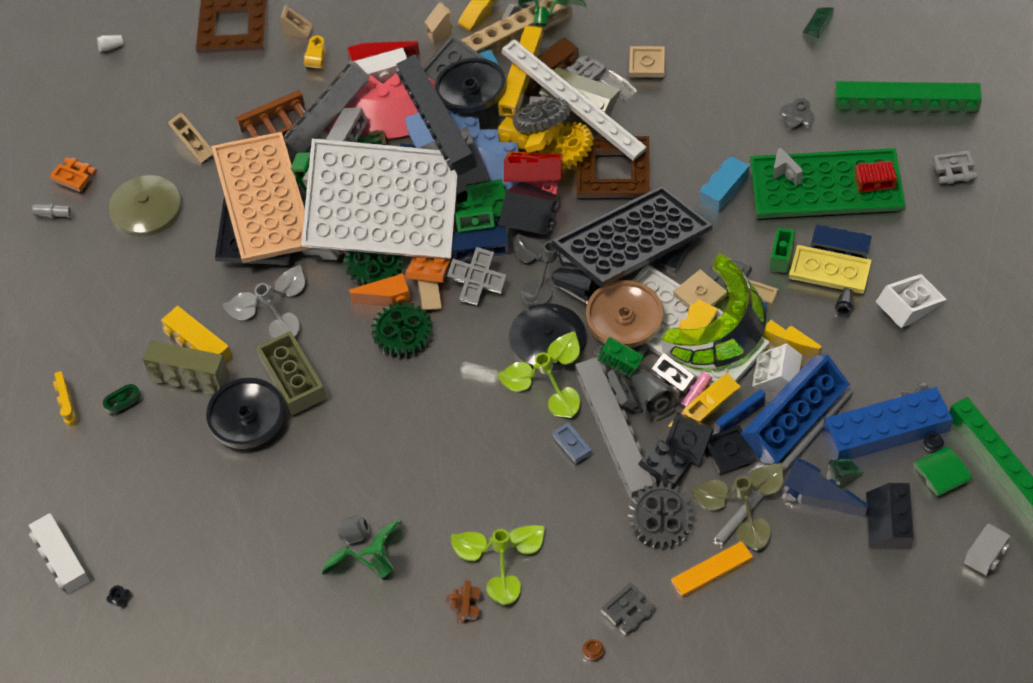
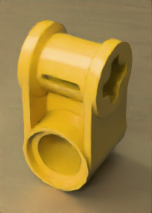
M313 36L310 38L304 56L305 67L323 68L326 55L323 37Z

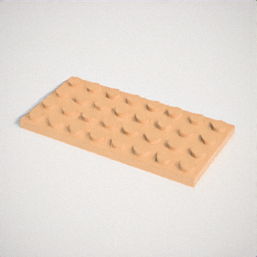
M282 132L211 146L242 263L311 249V247L301 246L305 209L295 175L290 169L292 166Z

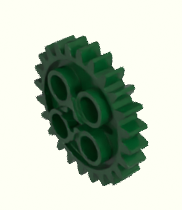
M345 251L344 269H346V275H350L351 281L356 279V285L362 283L363 286L402 274L404 256Z
M406 301L403 306H400L399 302L396 303V307L389 304L390 309L387 310L383 307V314L378 312V318H373L374 324L371 325V334L374 344H377L378 349H383L384 354L389 351L391 357L394 353H397L398 358H400L401 353H404L405 357H408V352L415 355L416 349L422 351L421 345L427 347V341H431L433 324L430 315H427L426 310H421L420 305L415 308L413 302L410 306H407Z

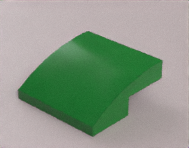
M949 446L914 462V468L926 479V485L937 496L973 480L967 467Z

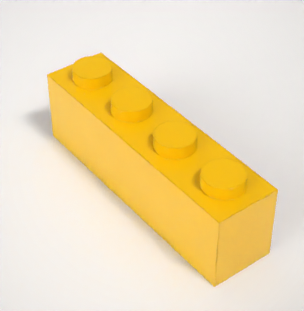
M176 306L161 319L162 329L169 337L173 336L181 347L185 346L186 348L221 354L225 362L232 357L230 348L226 343L179 306Z

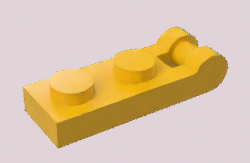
M62 371L54 373L56 381H53L56 393L59 392L60 395L57 397L59 407L61 408L60 414L65 424L72 426L76 422V417L67 381Z

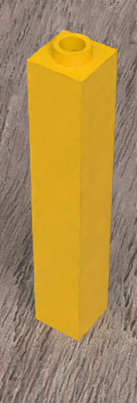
M525 25L519 43L537 57L543 42L542 28ZM514 63L511 65L506 80L505 92L498 103L499 116L513 118L516 111H519L530 80V76Z

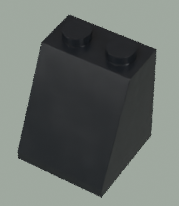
M520 182L506 191L498 225L546 235L556 227L557 220L555 218L561 207V203H559L561 196Z

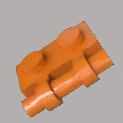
M66 157L64 159V164L66 165L59 164L49 177L53 182L81 192L90 181L88 174L95 175L97 169L88 163H80L78 159Z

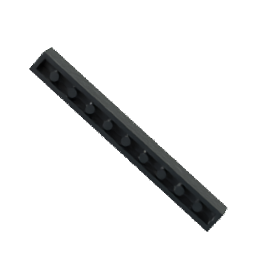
M415 54L397 63L399 71L396 73L438 149L441 150L440 152L450 171L455 170L457 176H460L477 167L469 147Z

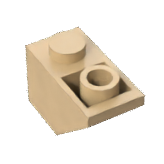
M442 2L438 3L425 21L426 34L433 44L443 41L452 35L451 12L448 7L445 8Z

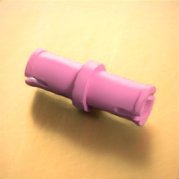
M702 371L694 385L689 387L690 391L681 402V405L686 408L705 390L713 377Z

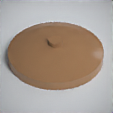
M619 280L600 287L592 294L586 306V321L590 332L602 343L605 344L607 339L611 337L629 348L645 344L658 333L663 321V306L658 295L648 286L636 281Z

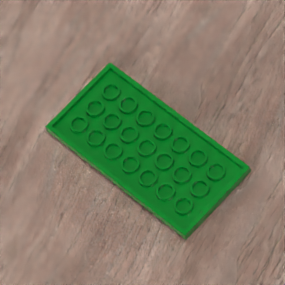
M896 148L788 154L803 170L802 182L798 185L788 180L785 174L773 180L776 155L750 156L756 218L905 210L906 204ZM892 161L897 177L895 188L858 192L854 178L856 165Z

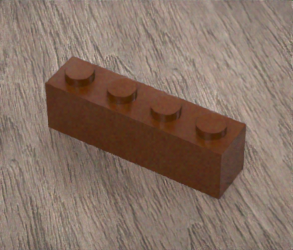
M563 37L537 56V58L553 71L557 67L565 70L579 58V50L577 46ZM530 77L525 95L529 97L542 86Z

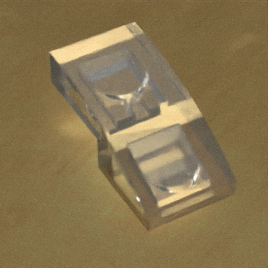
M608 71L598 80L600 83L620 89L621 92L618 98L623 103L637 92L629 82L612 71Z

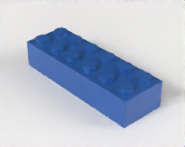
M828 354L813 356L740 434L763 464L778 463L845 391L850 383Z
M933 387L824 418L822 431L836 462L840 463L921 440L930 433L942 434L949 432L953 419L938 388Z

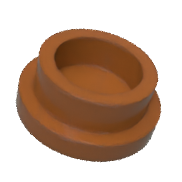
M590 639L583 645V655L589 660H597L603 655L604 647L600 641Z

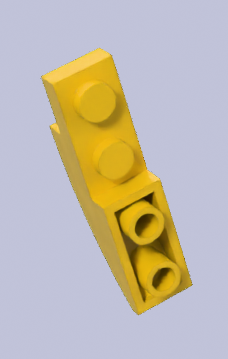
M726 373L684 408L681 414L703 422L739 390L741 386Z

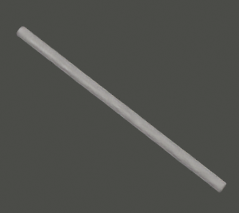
M847 387L780 461L783 465V474L821 431L824 418L834 416L852 395L853 391L851 388ZM758 489L748 498L750 511L765 496ZM745 503L714 538L718 544L722 545L746 518L747 510Z

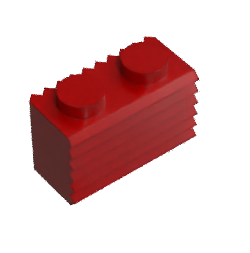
M880 161L874 164L862 163L855 166L854 178L858 192L896 187L897 177L892 161Z

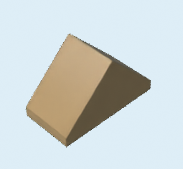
M287 5L284 6L280 17L283 35L308 38L313 24Z

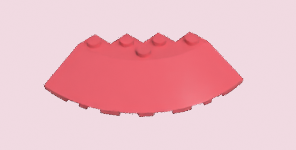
M394 74L384 84L370 76L367 84L356 92L355 98L344 106L345 108L363 109L368 122L360 136L369 135L375 130H384L386 141H391L392 138L410 137L407 132L405 117L418 113L397 74ZM429 78L430 82L432 83L435 89V83ZM336 115V117L333 119V123L331 124V126L325 128L324 130L330 131L334 126L336 120L338 119L339 115Z

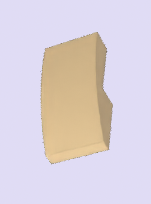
M417 280L421 309L426 311L441 310L438 282Z

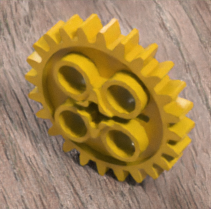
M567 122L566 126L562 124L557 140L551 141L550 145L545 146L542 150H538V153L563 154V170L565 167L570 169L572 164L577 166V161L582 162L583 156H588L586 152L592 150L590 146L593 145L592 140L594 138L586 125H582L581 122L578 125L576 122H573L572 125Z

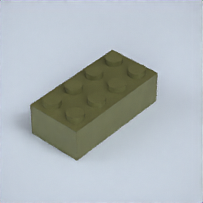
M291 331L256 347L261 363L276 389L280 392L291 415H295L327 399L321 381Z
M150 341L142 359L152 381L168 383L175 387H188L191 390L198 389L210 394H214L219 388L227 384L230 376L224 357L221 354L156 341Z

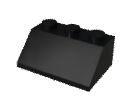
M887 483L866 492V503L869 504L867 511L869 549L911 550L914 535L910 483Z

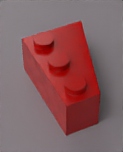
M509 151L504 159L503 182L544 180L557 182L561 180L563 175V154Z

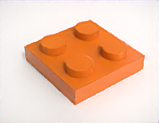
M413 257L406 271V279L443 282L450 268V260H445V258Z

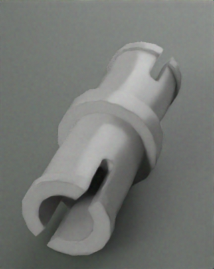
M33 204L32 214L34 216H49V218H54V216L70 217L71 207L55 206L54 204Z

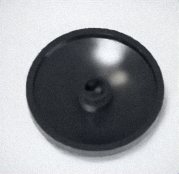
M466 58L456 61L444 68L435 82V90L445 108L458 113H474L485 110L497 103L506 89V79L502 68L495 62L484 58Z
M552 303L538 304L527 308L514 319L509 331L510 348L519 362H526L534 369L533 364H536L535 357L539 353H547L548 347L552 342L570 332H575L577 335L580 356L585 346V328L579 316L571 309ZM558 361L553 363L552 371L562 369L570 364L564 365Z
M241 378L223 385L211 397L206 410V420L212 435L226 446L241 449L252 448L267 442L279 431L285 417V406L280 392L269 382L258 378Z

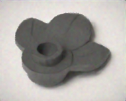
M798 98L793 103L784 105L780 110L779 115L787 117L786 122L790 130L801 123L805 127L811 128L814 123V114L810 111V103L804 98ZM803 104L804 107L799 108L798 105Z

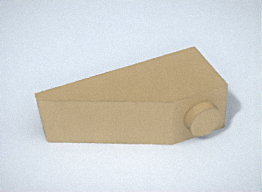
M182 112L167 122L173 133L201 164L213 155L212 148Z

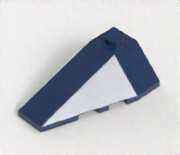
M799 457L795 459L783 489V495L788 500L796 501L802 505L861 517L867 515L869 504L851 491L840 489L836 484V480L833 478L828 480L820 474L821 470L815 465Z

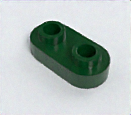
M127 384L112 392L103 399L105 411L109 414H116L133 405L140 399V391L136 385Z

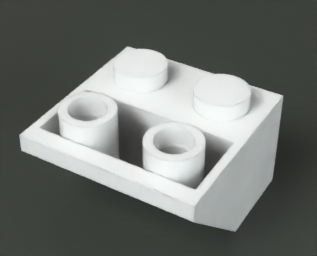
M788 344L762 352L757 357L752 387L780 392L800 371L802 354Z

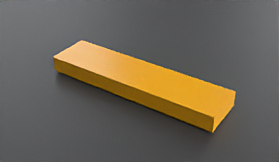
M741 541L671 579V582L683 598L752 561L753 556Z

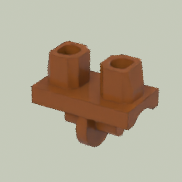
M469 580L464 581V586L460 587V591L453 589L452 594L446 596V603L451 605V610L456 611L458 606V623H463L465 619L476 620L479 614V607L469 605V600L478 602L481 589L471 586V581Z

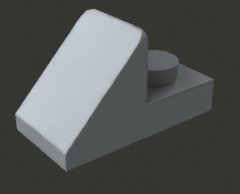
M781 147L778 148L773 180L785 174L788 180L798 185L802 182L803 170Z

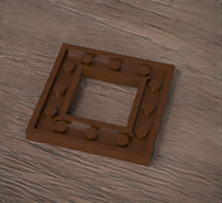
M200 0L196 41L197 54L264 50L268 0ZM249 13L247 34L216 35L217 15Z
M634 136L646 146V149L634 161L631 159V179H595V155L625 154L605 137H593V145L590 146L592 150L586 152L588 156H583L582 162L577 161V198H638L650 192L649 136Z

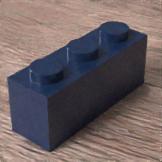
M816 225L811 248L867 259L872 236L845 229Z
M495 226L493 228L453 232L452 247L454 259L460 260L469 253H475L476 247L494 252V256L509 255L506 227Z

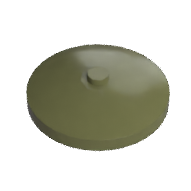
M144 175L130 179L116 189L109 202V214L113 224L121 232L131 236L145 237L160 233L171 226L180 214L182 202L178 189L171 181L160 176Z

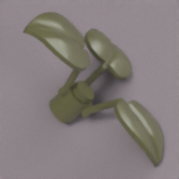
M782 463L759 467L751 472L749 478L745 476L738 477L734 482L735 486L731 487L730 492L727 485L721 480H709L692 486V492L696 501L703 508L712 511L722 509L725 506V499H730L735 492L737 497L745 500L749 522H743L738 526L736 530L738 541H742L746 547L754 550H761L768 544L771 536L770 526L762 518L752 520L748 497L752 494V489L754 491L758 489L763 495L777 493L783 485Z

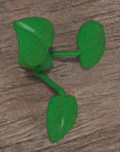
M518 0L519 5L535 1L533 24L536 26H547L548 16L552 15L556 4L584 6L587 8L583 0H554L549 11H547V7L538 6V0Z
M401 519L381 528L372 538L373 541L370 545L363 548L358 554L349 549L348 546L334 552L324 563L321 573L323 574L326 568L337 563L345 555L351 554L367 565L370 570L374 569L380 578L389 574L394 567L387 559L388 556L383 549V544L387 539V535L397 524H402ZM369 554H373V555H374V556L370 559V561H371L372 563H369L368 561H366V560H365L364 558H362L361 556H365V555H369Z

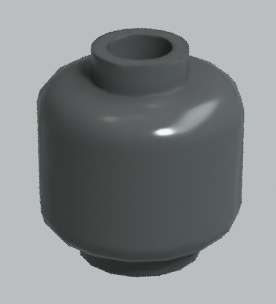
M354 515L341 520L340 528L337 531L341 540L344 539L346 543L353 544L367 537L369 526L364 517Z

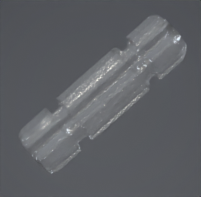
M463 362L461 365V372L465 374L471 373L472 376L483 379L487 377L490 381H496L498 377V371L494 369L488 370L486 367L475 364L471 365L468 362Z

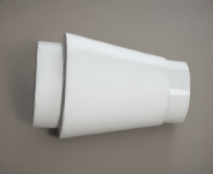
M100 36V38H97L99 51L107 52L122 46V36Z

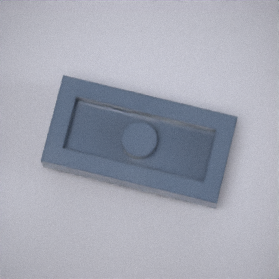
M569 422L552 432L553 438L575 464L592 454L591 448Z

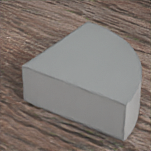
M509 4L502 19L521 11L522 8Z

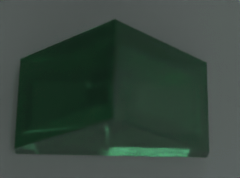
M832 459L828 462L826 477L836 480L839 488L843 489L859 478L863 472L851 459Z

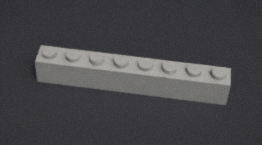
M597 357L575 364L576 376L630 500L633 502L632 498L634 496L639 498L638 490L644 492L645 485L651 489V484L653 482L656 484L655 477L638 465L642 459L640 454L642 453L641 446L633 438L635 435L632 426H628L626 423L627 415L624 410L620 409V404L616 399L617 394L614 395L613 389L609 384L610 379H607L605 376L607 373L604 364H600Z

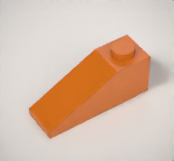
M403 274L349 290L351 301L355 304L389 306L391 304L395 307L397 302L400 305H403L405 301L407 303L411 302L410 292Z

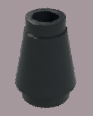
M849 288L842 289L835 304L836 312L840 316H849L854 311L853 291Z

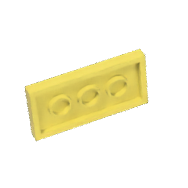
M797 245L789 279L841 290L849 288L855 293L864 294L872 260Z

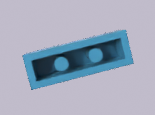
M730 156L727 161L721 164L718 172L712 174L709 182L701 187L699 192L700 203L719 213L749 177V165Z

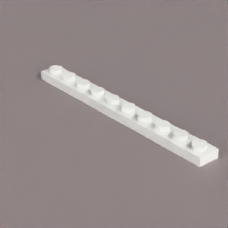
M515 39L502 48L503 55L553 96L560 98V100L565 99L568 102L569 108L630 159L634 161L645 151V145Z

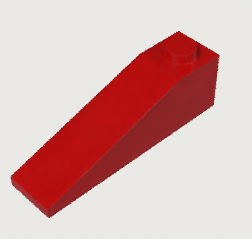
M418 41L370 42L347 47L349 60L353 62L400 48L404 49L407 58L414 54L415 56L420 55Z

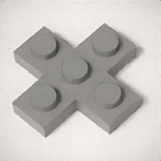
M476 247L471 264L455 259L452 260L447 278L464 283L459 298L460 301L478 306L483 289L499 294L502 293L507 275L489 270L494 252Z

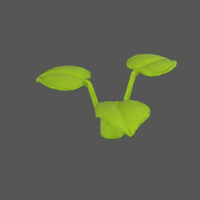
M570 332L559 337L550 344L547 353H539L535 357L536 364H533V372L531 366L526 362H516L497 374L499 380L506 388L515 392H522L531 387V378L535 377L538 369L540 373L549 375L557 391V394L549 398L548 407L550 411L558 417L571 418L575 416L580 408V397L577 391L571 387H566L560 391L551 371L553 363L559 361L561 364L567 365L579 357L580 347L576 333Z
M544 526L519 527L512 530L510 534L504 529H498L494 531L493 538L489 539L488 544L484 535L478 532L451 534V543L455 553L466 561L480 559L481 552H487L491 545L496 552L500 553L501 577L491 578L487 583L486 591L492 600L502 605H509L519 597L521 584L515 576L505 577L504 552L508 550L509 545L512 548L516 547L517 551L522 554L537 552L542 546Z

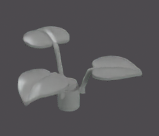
M298 265L283 273L276 280L275 289L272 286L261 283L255 287L254 292L256 295L251 292H243L236 295L230 301L223 304L224 309L234 319L245 321L256 314L255 307L259 306L260 300L263 304H269L278 318L269 326L271 337L274 339L289 331L296 337L300 329L298 318L292 313H286L281 317L272 303L274 297L272 292L281 296L286 294L290 297L301 293L305 287L302 267Z

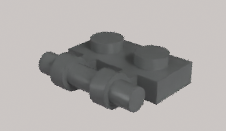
M614 369L607 373L610 379L609 384L617 394L616 399L621 406L633 409L635 413H640L642 408L638 397L634 393L632 383L622 373Z
M630 582L601 608V613L615 626L620 621H623L625 625L620 628V631L626 635L628 632L634 631L643 619L649 618L651 612L656 607L652 602L644 606L642 602L646 599V596ZM636 609L638 613L631 618L628 614Z

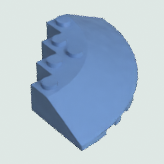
M447 109L458 130L468 127L490 180L502 179L503 181L504 159L509 151L518 152L517 142H499L498 129L480 130L478 117H460V113ZM419 113L405 117L408 135L411 137L416 148L434 141ZM520 181L503 182V186L507 191L520 183Z

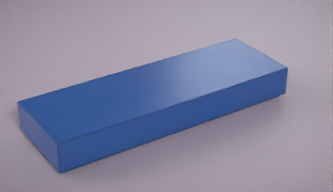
M760 389L717 419L715 431L719 433L732 428L765 404L766 393Z

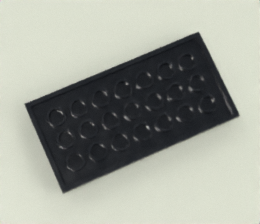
M662 185L553 239L552 246L600 287H604L711 231L713 224Z

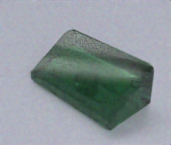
M817 8L803 33L819 39L833 16L834 8Z

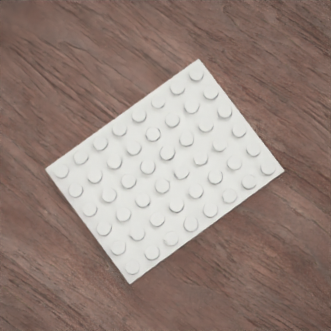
M312 138L301 246L412 257L445 258V260H450L457 174L455 170L450 171L440 152L441 150Z

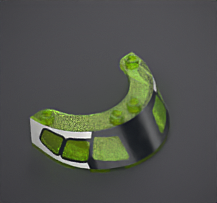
M718 253L714 259L713 269L725 281L727 291L729 292V302L724 313L715 322L702 328H671L661 339L662 355L664 353L675 362L693 369H721L731 366L732 363L741 358L742 360L745 359L758 346L765 332L766 309L760 294L740 268L721 253Z

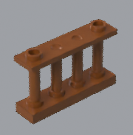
M297 90L237 116L236 120L241 133L248 130L252 138L258 137L259 135L254 127L264 123L270 134L282 132L284 136L294 125L286 113L296 110L301 117L305 112L303 106H305L303 95L300 90ZM280 116L286 128L276 131L270 120Z

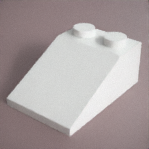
M922 274L886 285L876 303L894 320L895 324L903 328L915 323L945 303L947 299Z

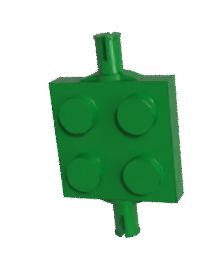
M502 179L466 186L468 198L466 202L457 203L458 211L468 208L476 209L492 206L494 218L500 217L506 193Z

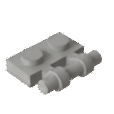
M587 55L576 59L575 63L571 67L568 66L565 70L597 80L606 72V67L594 59L587 62L589 58Z
M970 151L933 156V163L937 174L945 173V176L939 177L940 184L947 183L949 185L957 181L969 182L971 179H977L976 171L969 172V170L974 168ZM961 171L962 174L953 175L952 172Z

